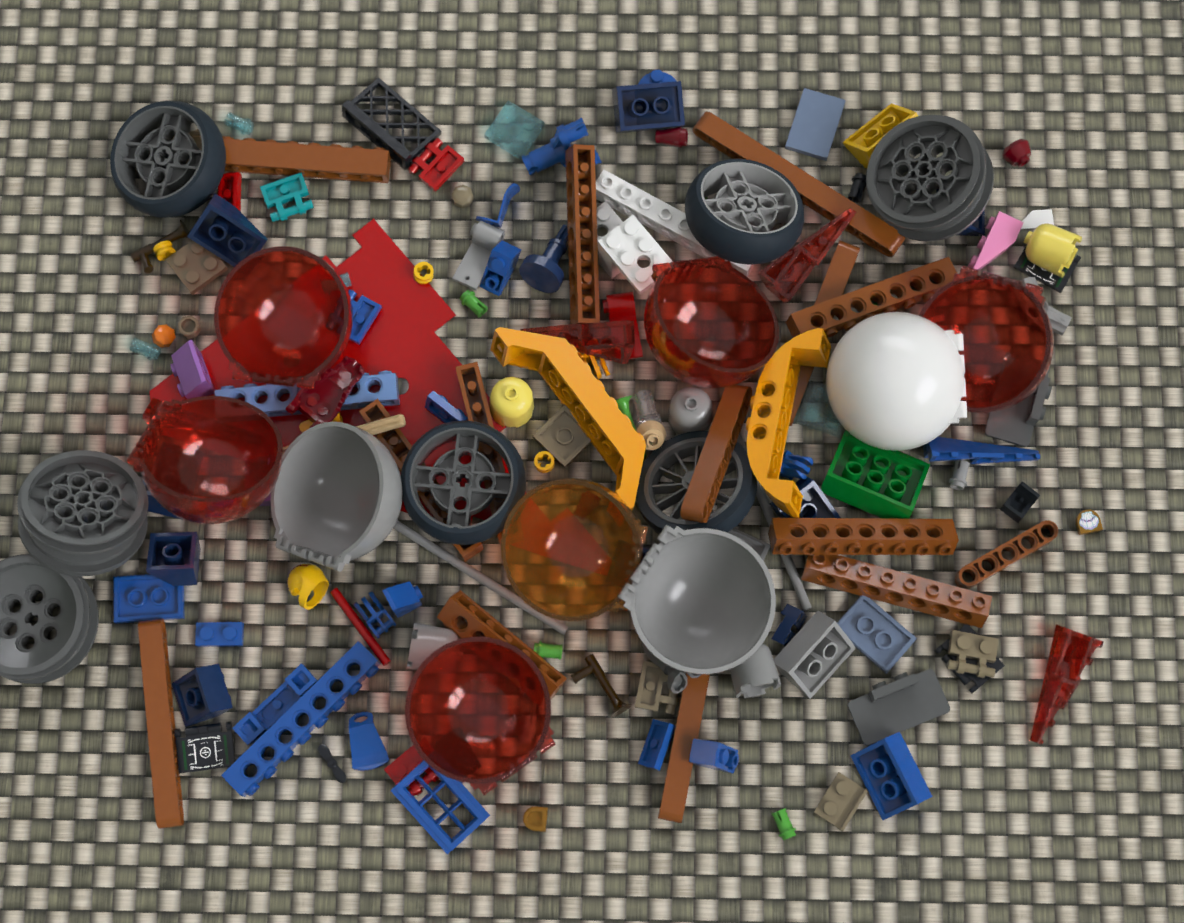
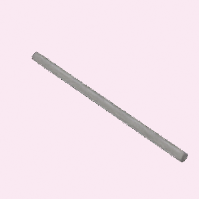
M740 433L737 442L747 452V447ZM757 480L756 496L770 527L771 520L775 516L765 491ZM780 554L803 611L811 609L812 606L791 555Z
M398 520L393 527L396 531L564 635L567 632L568 626Z

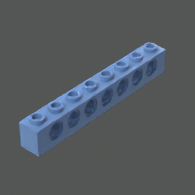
M380 371L377 375L364 373L362 378L354 385V387L358 388L357 393L348 395L341 410L361 409L377 398L383 406L400 405L396 373L391 371ZM300 379L289 380V383L283 384L272 381L262 386L245 384L241 388L223 386L221 390H215L216 417L220 422L291 415L285 408L293 401L303 385L309 381L302 382ZM373 385L381 386L378 392H369ZM283 394H290V398L287 401H280V397ZM268 396L265 403H257L259 397ZM245 398V402L242 405L235 406L237 399ZM297 410L292 415H298L302 413L299 410Z

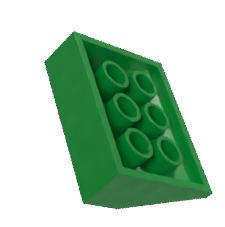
M845 430L820 489L828 496L877 517L909 519L930 464L900 451L884 450L870 446Z

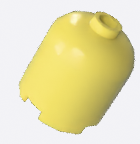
M1041 224L1034 232L1029 231L1025 237L1024 243L1027 244L1025 250L1026 257L1031 263L1062 278L1065 275L1062 270L1064 267L1069 269L1078 251V248H1075V244L1082 241V236L1052 224Z
M505 377L495 384L489 401L490 414L494 421L503 427L516 428L529 421L533 414L534 401L532 390L525 381L516 377Z

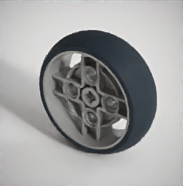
M728 159L716 162L706 167L695 177L686 194L685 215L693 236L709 252L730 262L755 265L773 261L783 256L794 246L803 229L804 208L797 189L779 171L760 162L746 159ZM717 193L714 199H705V197ZM777 223L784 225L777 230L771 231Z

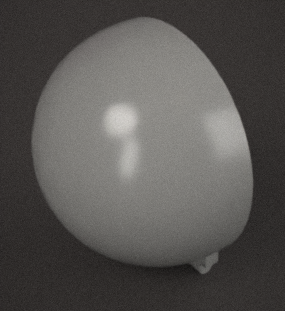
M342 422L318 424L299 435L283 454L272 482L271 512L276 528L274 538L277 539L275 547L320 565H326V567L339 572L344 569L345 564H349L350 561L358 559L376 549L391 533L402 506V480L396 461L388 449L367 431Z
M666 525L657 538L661 543H654L643 561L631 576L632 585L627 583L618 598L625 602L623 607L631 612L633 625L643 644L661 662L679 671L692 674H714L732 669L746 661L759 649L771 629L776 608L775 588L771 574L759 554L746 542L732 534L708 528L684 531L678 526L673 529Z

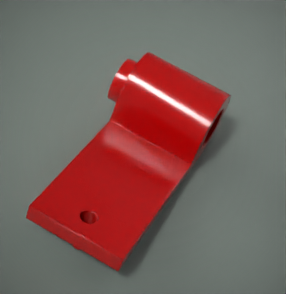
M633 292L606 295V300H602L604 314L608 313L616 361L643 357Z

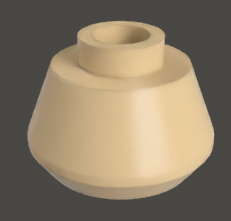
M654 420L643 422L636 430V432L641 433L644 437L646 450L660 448L666 439L664 426Z

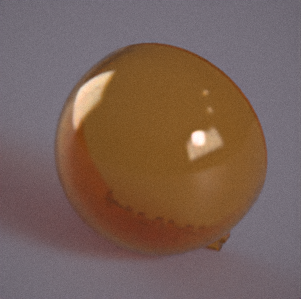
M582 478L552 480L526 493L509 513L501 539L503 567L511 586L519 597L531 608L550 618L562 621H582L597 617L607 611L615 613L619 612V609L628 611L623 607L625 602L618 598L627 583L632 585L633 581L630 578L642 562L643 544L648 527L640 525L641 520L635 518L632 510L619 495L600 483Z

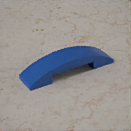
M303 663L284 679L285 682L253 712H249L233 727V730L248 746L262 736L318 681Z

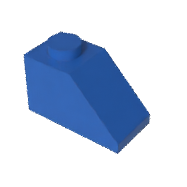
M410 581L382 590L398 618L422 606L420 599L423 598V595L418 585L413 587Z

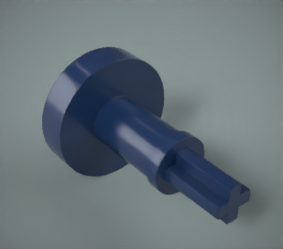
M562 225L557 236L549 240L542 256L537 254L526 256L519 268L523 280L538 291L554 293L559 290L564 281V273L557 264L567 251V225Z

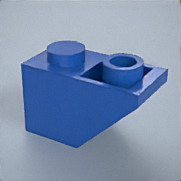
M503 240L499 242L491 251L479 287L500 296L516 267L521 249Z
M693 738L689 762L701 767L734 774L739 762L738 750L720 742Z

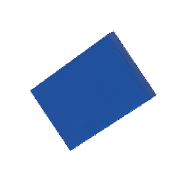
M151 574L113 577L114 623L140 622L160 618L164 620L185 619L184 586H173Z

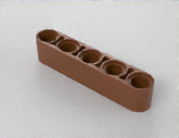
M1050 520L1042 521L965 565L956 573V585L967 590L971 589L1046 546L1057 537V525ZM1041 528L1049 530V538L1041 534ZM1021 539L1028 540L1031 548H1024L1021 544ZM1001 551H1009L1011 554V560L1004 559L1001 555ZM983 561L991 564V571H985L982 568ZM962 573H969L972 576V582H965L962 579Z

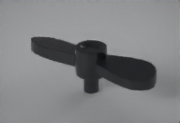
M324 744L319 745L318 752L327 761V766L332 769L336 780L344 783L346 775L338 766L337 760L332 757L330 749Z

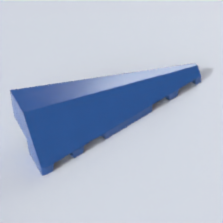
M937 437L923 445L924 458H929V462L970 459V464L1040 459L1038 450Z

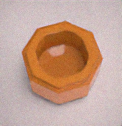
M158 325L152 334L154 344L160 348L169 347L176 338L174 329L168 325Z

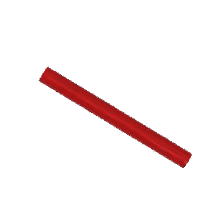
M338 588L333 589L330 594L383 666L389 664L391 660Z

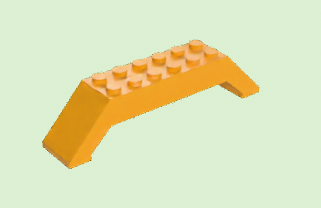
M503 327L495 329L490 350L503 367L508 364L538 371L561 403L565 404L572 411L571 414L579 423V427L590 438L591 443L617 476L615 493L608 508L620 525L623 526L627 523L635 504L646 449L644 437L641 433L635 431L629 417L622 414L616 400L607 394L603 383L594 377L588 363L581 360L575 346L569 344L565 338Z

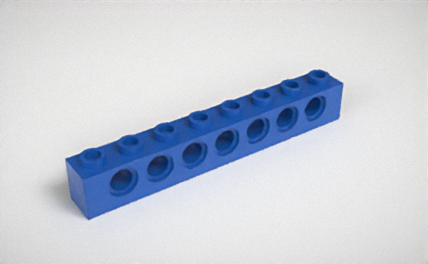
M358 641L221 776L240 796L253 795L260 787L258 784L264 778L269 779L277 771L275 767L281 761L286 762L294 754L293 749L297 745L305 744L311 738L310 733L316 727L318 729L321 728L328 721L327 716L333 710L337 712L345 704L344 699L350 693L352 695L357 693L362 687L361 683L367 677L369 679L372 678L379 671L378 666L381 663ZM353 665L360 666V672L356 676L349 675V669ZM337 681L343 682V689L338 693H334L332 691L333 684ZM319 698H325V707L317 710L315 702ZM307 714L309 716L308 724L302 727L299 726V717ZM290 731L292 734L291 740L288 743H282V734ZM268 748H273L275 752L271 760H265L264 752ZM256 765V775L248 777V767Z

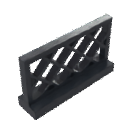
M379 77L351 102L347 100L342 104V117L377 147L389 150L391 159L404 170L411 165V161L425 149L429 142L432 143L441 135V130ZM379 86L385 91V96H372V91ZM360 102H370V109H360L356 105ZM372 102H385L386 109H373ZM388 102H398L401 105V110H389ZM373 115H386V123H376L373 120ZM388 115H401V123H388ZM404 115H413L417 118V123H404ZM388 128H401L402 136L390 135ZM404 128H417V136H404ZM419 128H428L433 133L430 136H420ZM404 142H417V148L410 152L404 147Z

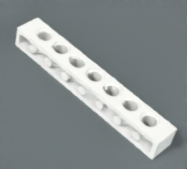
M604 169L596 181L597 200L603 203L606 201L610 207L628 217L634 215L641 224L744 280L747 279L755 265L730 262L709 252L693 236L684 212Z

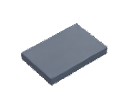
M804 88L785 149L827 161L846 100Z
M863 595L856 600L837 622L856 649L885 674L890 671L917 639L872 599Z

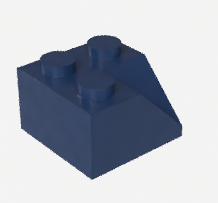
M150 533L146 566L147 573L173 586L197 585L201 552L198 533Z

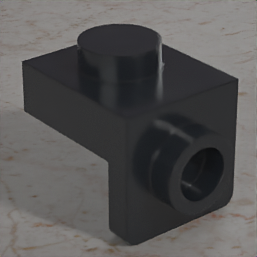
M1021 482L1000 510L1019 523L1040 495L1027 484Z

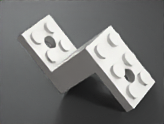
M606 201L596 208L597 229L604 227L608 230L605 236L597 235L598 263L611 279L621 272L639 295H641L676 268L675 263L634 215L623 222ZM645 258L649 260L650 265L646 268H641L637 262L639 259Z

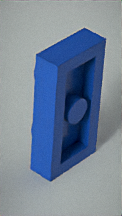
M432 391L427 396L425 408L444 423L461 420L467 421L468 418L464 412L452 406L444 396L438 395L435 391Z
M243 622L196 623L195 646L197 647L243 646Z
M653 719L638 761L639 765L660 771L675 725Z

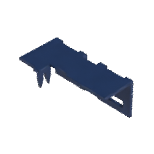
M786 604L783 611H781L785 618L779 624L772 637V640L784 646L796 635L790 630L793 624L799 631L807 618V615L802 610Z

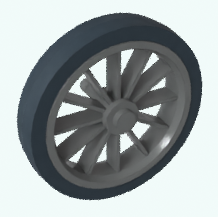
M692 431L677 435L665 441L660 448L654 450L642 464L636 494L639 510L648 525L659 535L666 525L673 529L678 526L684 531L708 528L729 532L735 528L750 511L757 492V479L750 467L747 452L738 442L736 443L725 473L727 475L737 470V478L723 479L720 489L735 488L734 493L729 497L718 492L716 499L725 504L715 512L712 510L707 523L679 520L684 497L709 431ZM695 455L694 470L688 471L682 459ZM679 461L686 474L680 476L668 469ZM662 476L678 482L658 485ZM673 493L656 503L655 494ZM678 503V505L676 506V508L670 516L662 512L670 506Z

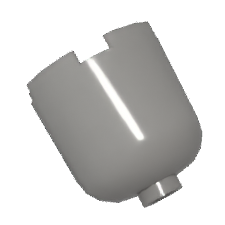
M685 387L675 393L671 399L667 414L672 430L678 435L692 431L708 430L713 417L712 401L706 392L696 387Z
M414 623L407 669L447 672L451 670L455 661L461 659L462 646H458L457 635L452 630Z
M763 643L750 658L730 669L737 698L741 694H743L744 698L766 694L765 689L773 686V689L776 690L781 686L771 651Z

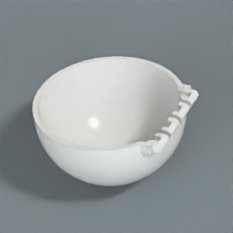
M905 312L878 314L853 326L835 346L826 373L828 400L840 424L852 436L870 446L884 450L902 451L929 443L942 434L950 424L959 423L960 418H967V401H961V397H966L964 355H959L958 352L964 351L963 334H955L954 330L945 331L924 317Z

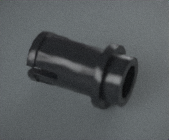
M856 173L851 179L853 183L847 198L852 200L854 197L853 202L860 203L866 186V175Z

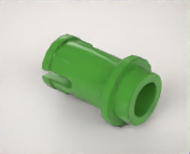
M467 290L461 295V304L463 306L466 305L478 318L487 312L488 307L475 296L474 291Z
M542 641L534 643V651L539 656L561 660L562 644L542 643Z
M786 808L772 813L780 832L778 834L779 837L781 836L783 840H786L796 835V828H793Z

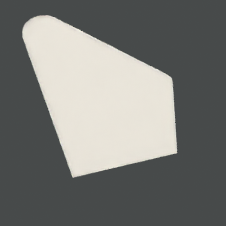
M1052 209L1031 211L1022 220L1024 223L1021 229L1037 228L1045 223L1054 225Z

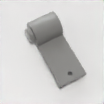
M479 221L478 224L474 223L470 231L472 243L452 277L453 281L477 290L482 281L492 249L504 240L505 237L504 230L484 221Z

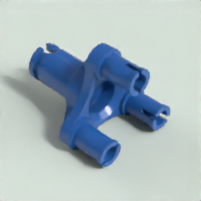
M582 117L565 126L562 124L556 127L555 136L550 139V143L529 152L526 156H521L530 176L534 175L533 173L536 171L538 173L559 162L566 167L565 151L571 147L572 142L588 136ZM595 150V165H596V164L602 163V162H601V159H600V157H599L597 151Z

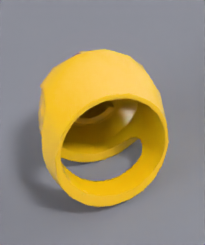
M304 563L291 570L287 585L291 595H299V605L306 610H310L322 600L328 590L329 582L318 566ZM313 590L314 596L307 602L308 596Z

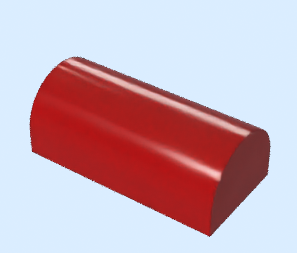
M239 172L225 173L218 186V195L234 205L240 212L242 175Z

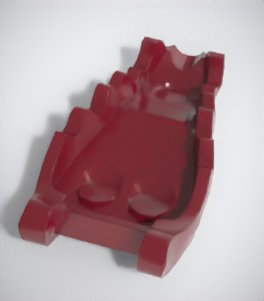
M345 356L334 368H329L327 371L322 372L319 377H313L309 382L305 383L285 410L291 415L299 410L313 422L310 428L325 422H332L341 410L354 385L364 375L363 366L355 359Z

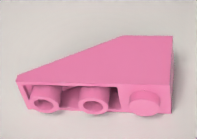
M1000 211L995 217L991 216L985 227L988 229L986 237L982 235L977 245V248L980 250L977 256H972L968 267L971 268L968 276H973L1007 251L1016 241L1024 222Z

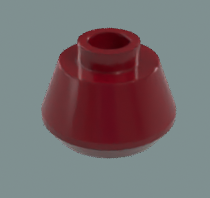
M1025 139L1016 140L1002 152V159L1012 166L1018 165V167H1022L1030 161L1031 149L1029 141Z

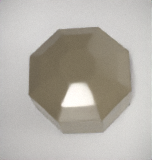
M465 185L455 187L451 194L454 205L460 208L470 206L474 200L471 188Z
M191 315L182 317L178 323L179 333L187 339L195 338L201 332L199 320Z

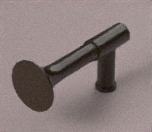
M180 220V225L175 231L131 253V258L135 263L141 260L145 273L153 272L154 268L148 257L154 253L153 247L162 241L169 240L174 242L181 238H188L189 231L186 225Z
M594 654L587 656L584 660L588 666L570 675L574 683L577 684L578 681L593 673L612 704L613 713L611 717H616L628 710L632 704H626L620 700Z

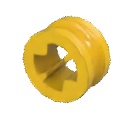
M162 241L153 247V251L157 254L156 257L159 261H165L166 258L176 252L172 247L171 241Z
M419 262L415 265L414 279L417 283L428 284L432 281L434 272L432 265L427 262ZM423 269L427 270V274L424 277L420 276V272Z
M541 451L534 458L535 468L541 473H548L555 466L554 457L548 451ZM547 457L548 462L551 461V463L541 467V463H538V461Z

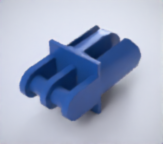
M786 450L783 455L779 476L788 478L791 481L793 478L806 480L807 476L804 474H809L811 470L806 465L813 466L814 461L810 457L794 455Z
M373 591L368 594L380 611L376 613L365 596L361 600L372 614L370 618H368L357 602L353 605L379 639L380 634L384 631L387 633V629L393 625L395 627L396 623ZM387 616L389 620L383 624L380 619ZM376 622H379L381 626H379L377 629H374L372 625H374Z

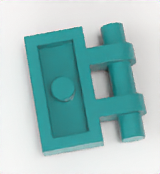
M302 172L260 186L267 208H277L276 212L270 213L272 222L280 219L284 221L289 216L298 213L302 215L307 213L306 210L314 208L312 200L302 201V197L310 195ZM295 200L296 205L284 209V203Z

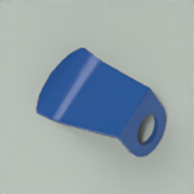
M512 183L507 188L497 221L481 216H476V220L501 228L509 202L520 191V186Z
M360 712L353 715L349 719L352 769L358 771L372 770L388 763L390 760L374 725L373 714L370 712ZM359 717H368L362 722H355Z

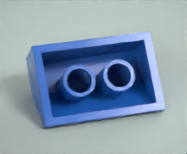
M900 732L850 755L882 820L933 797Z

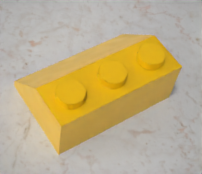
M891 103L843 141V144L864 168H867L870 157L883 136L898 124L918 117V114Z

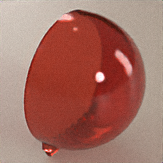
M287 246L271 247L249 255L240 261L227 275L216 298L214 326L222 351L230 361L229 370H233L232 379L250 381L252 377V381L290 387H294L297 384L298 388L314 389L315 381H320L321 375L338 361L351 337L353 307L345 283L326 261L300 248Z
M714 256L707 259H691L689 261L670 262V264L660 263L652 266L653 274L651 277L654 284L645 304L644 329L650 350L656 360L673 377L700 388H725L746 381L760 371L771 359L779 341V326L776 314L760 288L743 273L733 268L730 261Z
M962 266L960 273H955L951 282L933 294L922 308L919 316L934 322L945 331L954 330L955 334H963L964 351L958 352L959 355H964L966 397H961V401H967V412L994 413L1003 411L1028 398L1041 384L1051 365L1054 350V334L1049 316L1043 307L1046 299L1042 296L1043 287L1026 283L1024 287L1022 281L1001 277L1000 275L985 271L978 275L979 270Z
M201 396L182 401L172 399L171 402L162 401L146 427V431L143 432L136 447L126 460L129 465L133 466L135 471L141 472L143 480L152 496L170 513L194 523L222 524L246 516L260 506L269 496L276 485L281 471L283 445L280 432L275 423L257 407L230 397Z
M468 637L452 641L429 655L417 669L411 680L405 701V720L408 734L415 749L423 760L438 773L459 782L469 783L474 791L479 788L482 794L486 795L498 786L496 781L500 780L503 783L538 758L536 755L538 751L543 754L556 745L551 738L554 734L549 726L551 701L545 679L536 664L524 652L507 642L489 637Z

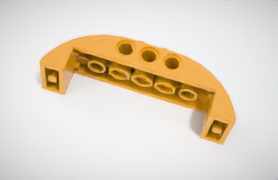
M822 328L809 330L792 338L772 355L759 377L755 396L751 397V417H748L746 421V430L748 431L747 455L750 467L772 502L793 518H799L803 495L794 481L781 480L779 475L800 367H828L831 345Z

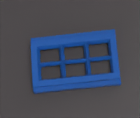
M434 752L429 754L390 790L447 854L490 816ZM428 767L441 779V782L433 790L419 776ZM415 779L428 792L419 802L406 788ZM445 785L458 798L450 808L436 795ZM431 797L445 811L436 820L423 808V805ZM461 804L474 816V819L466 826L452 813ZM447 816L461 829L452 839L439 825Z

